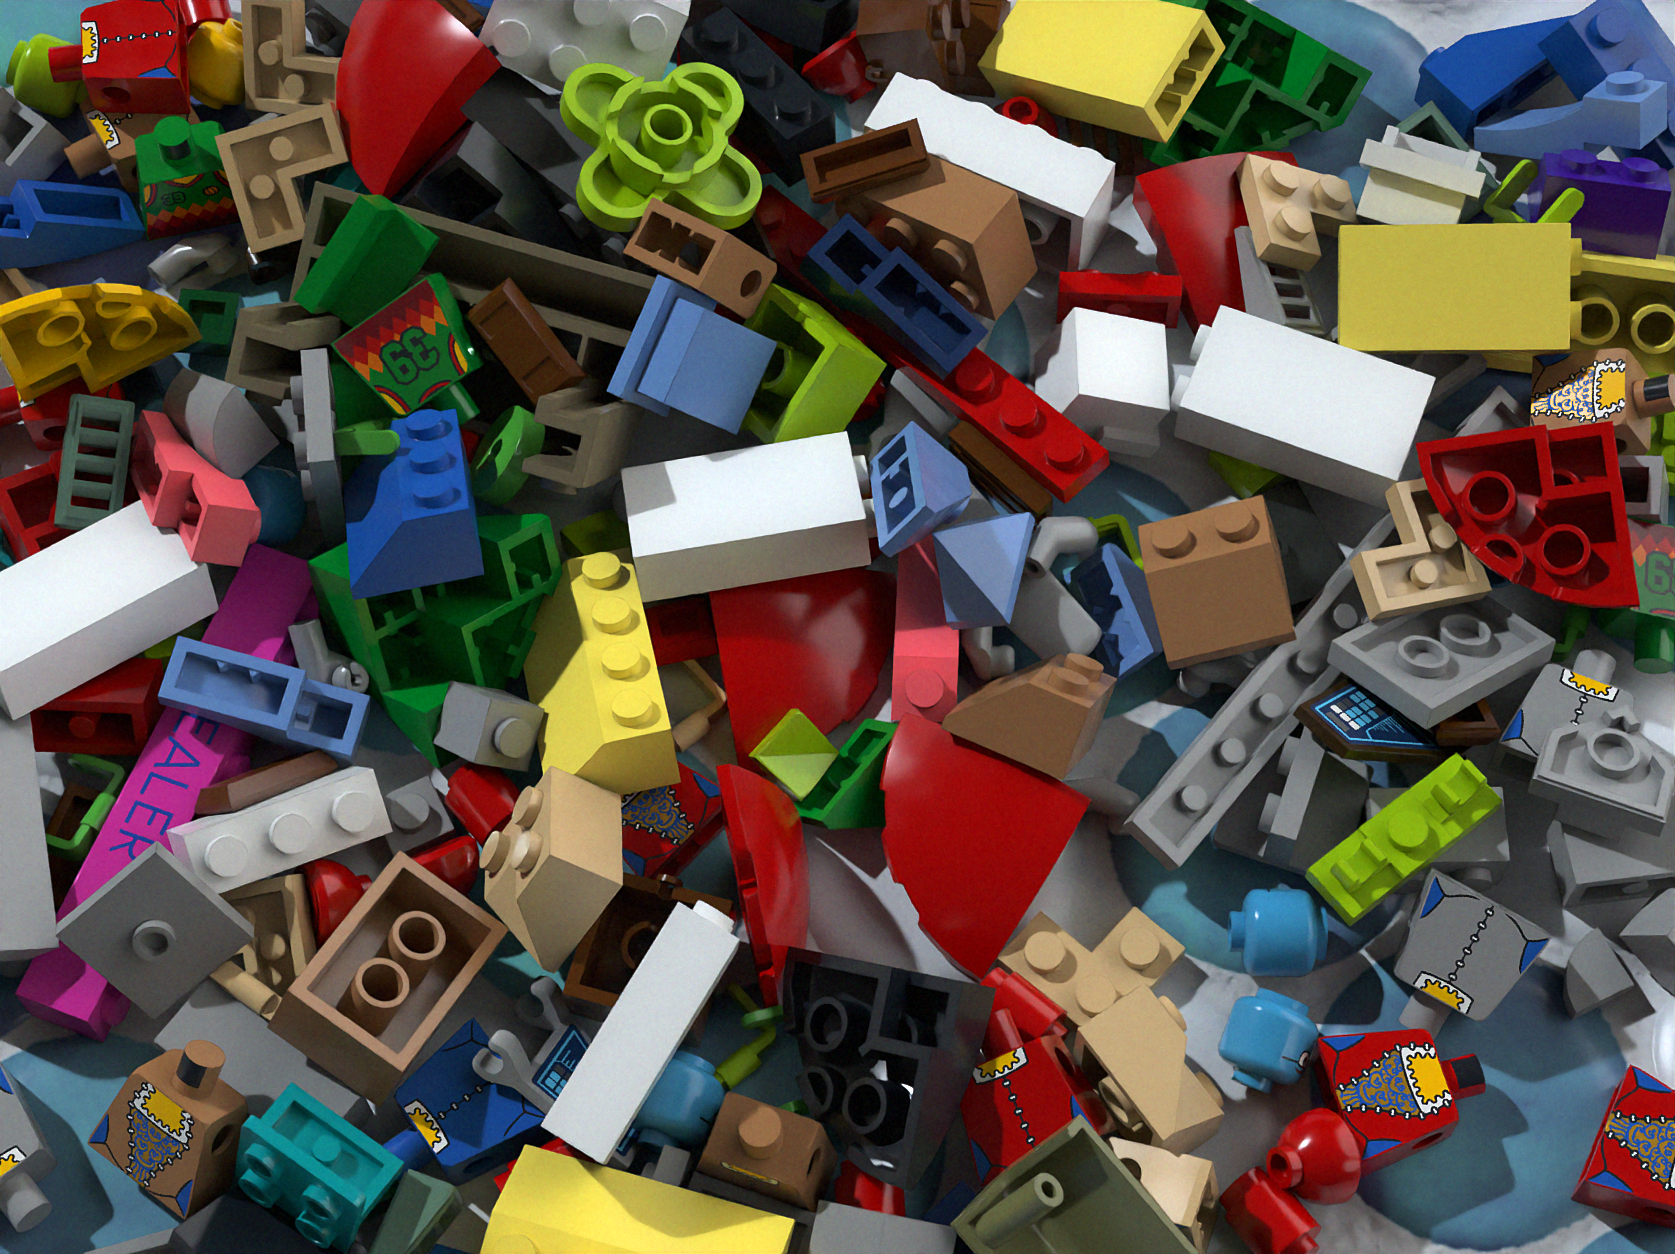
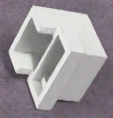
M1387 125L1382 143L1371 139L1366 140L1359 161L1360 167L1370 172L1356 212L1359 222L1368 225L1459 224L1466 200L1478 203L1485 182L1486 174L1476 171L1481 158V152L1469 149V152H1465L1401 133L1399 128Z
M1074 307L1034 354L1035 393L1108 451L1150 458L1160 448L1159 422L1170 412L1165 325Z

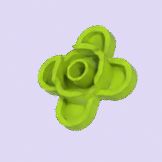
M692 62L678 66L662 82L651 81L643 83L644 76L634 77L626 70L607 63L586 64L570 74L560 99V113L568 129L595 149L594 153L582 166L576 185L577 203L590 221L610 231H634L652 197L722 230L739 227L751 218L762 193V181L754 164L728 144V137L735 130L744 106L742 90L730 74L717 66L702 62Z

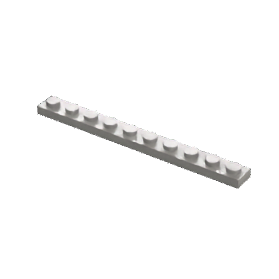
M1497 385L1483 396L1449 438L1529 427L1531 415L1501 385ZM1422 471L1413 480L1424 478ZM1390 508L1295 619L1294 627L1297 640L1274 645L1122 825L1169 872L1179 868L1285 741L1287 736L1299 724L1300 721L1293 716L1297 707L1326 691L1342 672L1327 662L1332 640L1370 621L1349 561L1363 551L1402 544Z

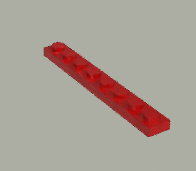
M771 184L762 190L755 211L775 253L776 259L773 262L776 263V272L812 301L824 308L843 326L855 329L859 337L866 339L874 351L961 421H968L1064 504L1068 503L1110 465L1109 451L977 347L943 381L910 351L879 328L847 309L842 312L798 271L806 253L829 230Z

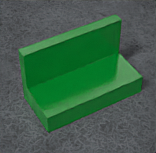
M359 195L292 299L312 314L332 312L350 327L354 328L408 289L440 238L383 195Z

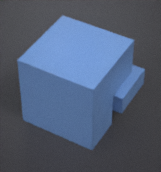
M657 275L606 391L666 418L671 407L737 435L778 342L714 313L718 302L673 280Z

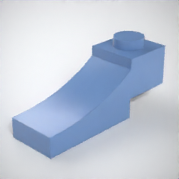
M1621 71L1608 75L1604 81L1586 93L1580 102L1546 109L1518 110L1502 108L1474 128L1475 151L1541 160L1544 152L1560 154L1561 151L1566 149L1584 150L1595 156L1608 146L1640 150L1667 129V82L1644 80L1643 74L1639 72Z
M181 636L177 637L158 693L159 703L162 705L187 711L246 731L289 749L290 754L322 750L336 761L338 767L342 768L354 765L371 711L369 695L307 679L306 670Z

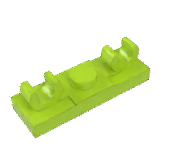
M1456 752L1307 869L1305 878L1351 927L1499 810L1503 800L1487 784L1488 779L1469 759L1465 761Z

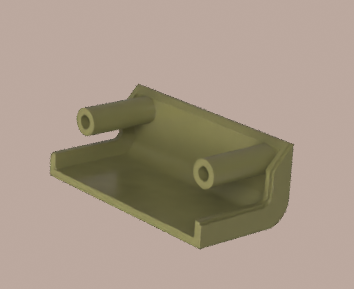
M1081 1114L1002 1171L950 1224L974 1254H1200Z

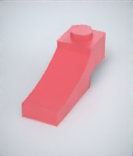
M142 410L130 448L127 469L153 526L177 529L191 561L241 567L248 544H254L257 541L261 529L260 508L255 505L244 480L228 477L202 458L181 437L166 413Z
M932 534L898 553L891 723H899L902 715L907 712L942 724L944 717L957 706L959 630H952L946 621Z

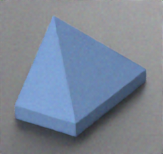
M1030 512L973 518L932 533L946 621L952 630L1010 625L1035 522Z
M1107 543L1063 576L1070 594L1101 628L1102 635L1094 651L1099 663L1104 667L1103 673L1117 678L1116 685L1162 653L1163 644L1145 574L1116 544Z

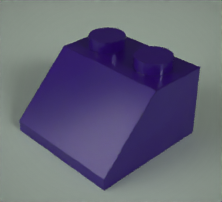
M1566 149L1561 151L1560 154L1544 152L1538 165V175L1530 184L1527 196L1530 223H1537L1566 189L1576 188L1583 193L1584 203L1568 223H1571V238H1581L1582 250L1656 260L1672 193L1666 168H1660L1654 161L1639 157L1625 158L1622 160V163L1599 160L1594 154L1579 149Z

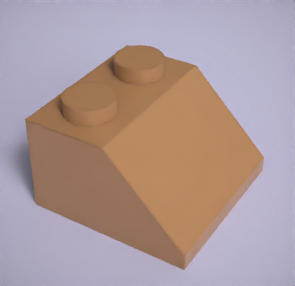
M1263 495L1137 526L1144 574L1170 670L1297 640L1280 547Z
M1068 653L1066 657L1057 654L977 687L944 717L941 729L1063 780L1092 748L1117 678L1103 673V665L1090 657L1077 653Z

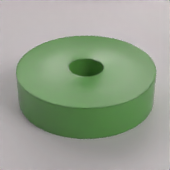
M512 406L505 410L490 426L481 440L470 465L473 495L475 498L492 507H500L513 498L530 475L521 471L524 459L540 454L545 436V425L534 422L535 415L520 406Z

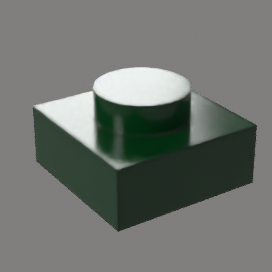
M181 288L178 304L193 319L203 339L176 353L230 357L240 308H245L241 294Z

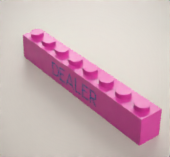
M258 543L252 544L243 560L242 566L239 567L219 605V610L215 613L200 642L299 668L288 626L312 618H319L322 627L326 624L322 618L306 563L308 561ZM166 706L56 915V924L154 842L158 841L173 854L166 830L206 817L196 814L194 809L200 789L249 771L251 765L250 755L259 737L221 722ZM60 940L59 948L33 958L15 992V995L32 1016L104 1043L112 1025L117 1026L124 1020L132 1003L129 998Z

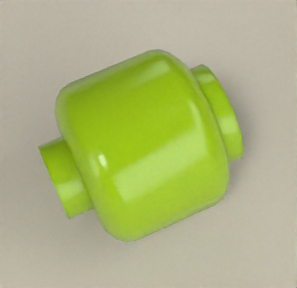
M45 33L34 35L29 42L20 40L14 49L6 74V83L13 86L15 99L27 107L54 117H69L75 111L78 104L81 105L82 101L89 96L83 80L54 83L49 67L48 49L49 47L74 44Z

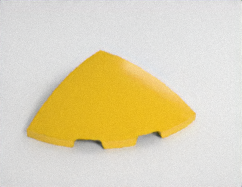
M113 283L74 285L27 295L0 305V359L24 403L79 376H82L92 394L203 339L193 319L183 307L166 296L142 289L139 286Z

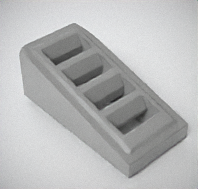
M1240 226L1234 229L1246 313L1318 338L1324 337L1321 315L1304 270L1258 259L1250 226ZM1268 267L1275 268L1276 275H1271Z

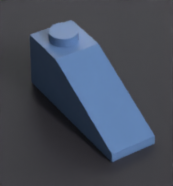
M911 421L868 463L879 549L888 557L927 538L940 524L952 523L965 510L972 495L967 466L914 421Z

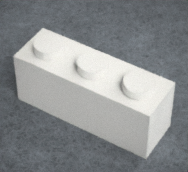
M352 765L234 812L208 815L168 829L166 832L174 856L217 894L385 835L393 832L374 770L372 768Z

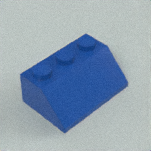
M1596 0L1537 44L1578 102L1582 101L1583 96L1604 81L1608 75L1615 72L1634 71L1643 74L1644 80L1667 82V129L1640 150L1611 146V148L1621 161L1628 157H1639L1654 161L1660 168H1666L1667 172L1675 167V46L1642 0Z
M456 408L445 411L425 409L414 412L407 418L393 420L386 430L395 431L399 435L401 441L399 449L387 455H366L343 486L350 588L353 600L484 575L471 473Z

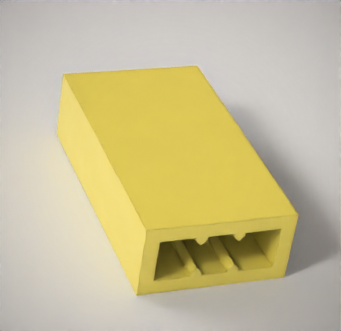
M1017 0L1014 8L992 42L988 45L977 66L1001 100L1007 101L1017 96L1028 97L1053 114L1167 143L1226 47L1204 10L1165 1Z
M1571 223L1340 225L1338 231L1337 344L1365 354L1566 352L1570 350V339H1579L1581 335V302L1570 301V276H1580L1581 238H1571Z

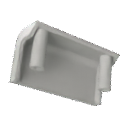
M0 707V973L9 978H17L27 971L33 957L59 948V940L55 936L57 924L30 712L13 721Z

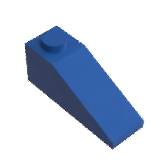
M1575 15L1469 34L1447 49L1444 47L1435 49L1425 58L1419 68L1420 79L1414 101L1420 107H1423L1432 100L1462 139L1468 142L1474 137L1475 127L1502 108H1515L1559 76L1537 44Z

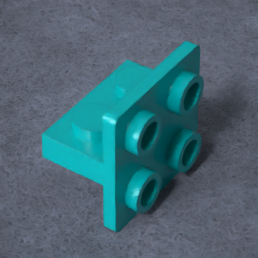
M291 1082L261 1119L250 1115L241 1126L234 1173L239 1178L238 1183L241 1189L256 1203L267 1208L272 1207L275 1203L296 1218V1228L310 1242L321 1248H328L330 1245H333L346 1254L355 1243L359 1225L402 1173L404 1162Z

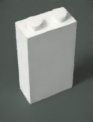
M1220 305L1212 327L1201 324L1196 334L1189 356L1190 360L1197 362L1192 376L1188 377L1181 374L1175 385L1169 403L1170 410L1178 413L1174 437L1388 510L1389 506L1384 492L1399 481L1436 377Z
M847 431L621 469L633 560L642 603L871 565L868 538L878 537L873 498L865 500L861 498V494L870 492L864 455L852 457Z
M139 500L1 571V708L14 721L217 612L219 607L207 564L205 562L191 561L181 537L172 528L153 526L142 501Z
M700 900L697 901L693 909L680 902L677 903L540 1125L541 1127L601 1164L607 1165L736 954L740 939L731 934L732 926L735 923L732 919Z

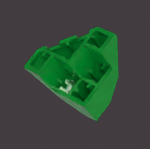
M1160 0L1204 10L1226 48L1167 143L1142 137L1144 157L1162 167L1208 156L1236 152L1277 151L1290 146L1289 140L1313 130L1323 133L1343 125L1373 72L1247 0Z
M545 514L476 516L484 575L353 600L350 588L347 542L306 562L324 622L343 655L363 665L369 674V685L366 691L427 760L439 769L460 758V756L433 743L450 680L504 691L509 677L518 679L537 635L530 628L545 594L553 597L563 574L550 519Z

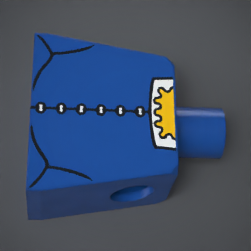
M474 1017L456 1031L393 1095L401 1114L410 1125L382 1145V1147L404 1162L402 1173L397 1178L399 1182L404 1172H408L409 1169L418 1171L435 1160L450 1183L454 1186H460L519 1157L525 1144L539 1147L554 1138L553 1133L540 1126L546 1117L544 1112L513 1087L487 1081L474 1071L473 1059L483 1048L490 1050L495 1057L502 1059L498 1053L489 1048L488 1041L490 1039Z

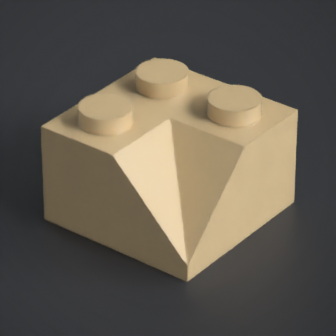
M554 766L548 768L535 787L527 786L522 791L515 804L512 819L502 833L494 831L490 835L482 850L479 863L480 868L485 870V901L543 970L553 974L557 972L623 886L621 795Z
M1145 982L1077 1028L1073 1058L1113 1119L1117 1128L1115 1131L1121 1139L1188 1155L1218 1134L1224 1116L1223 1111L1220 1109L1223 1106V1100L1215 1085L1204 1073L1199 1071L1193 1074L1184 1063L1187 1036L1184 1032L1187 1030V1025L1182 1014L1166 996H1161L1157 999Z

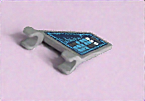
M540 975L532 982L529 991L532 995L538 997L543 1004L535 1002L526 993L522 994L514 1004L515 1015L521 1021L534 1027L554 1031L531 1064L518 1038L507 1030H499L488 1041V1046L491 1050L498 1053L502 1059L495 1057L490 1050L483 1048L474 1057L472 1065L474 1071L480 1077L493 1083L513 1087L547 1115L592 1041L574 1014H570L559 985L552 978ZM630 1126L607 1165L612 1169L625 1172L641 1148L637 1143L641 1133Z

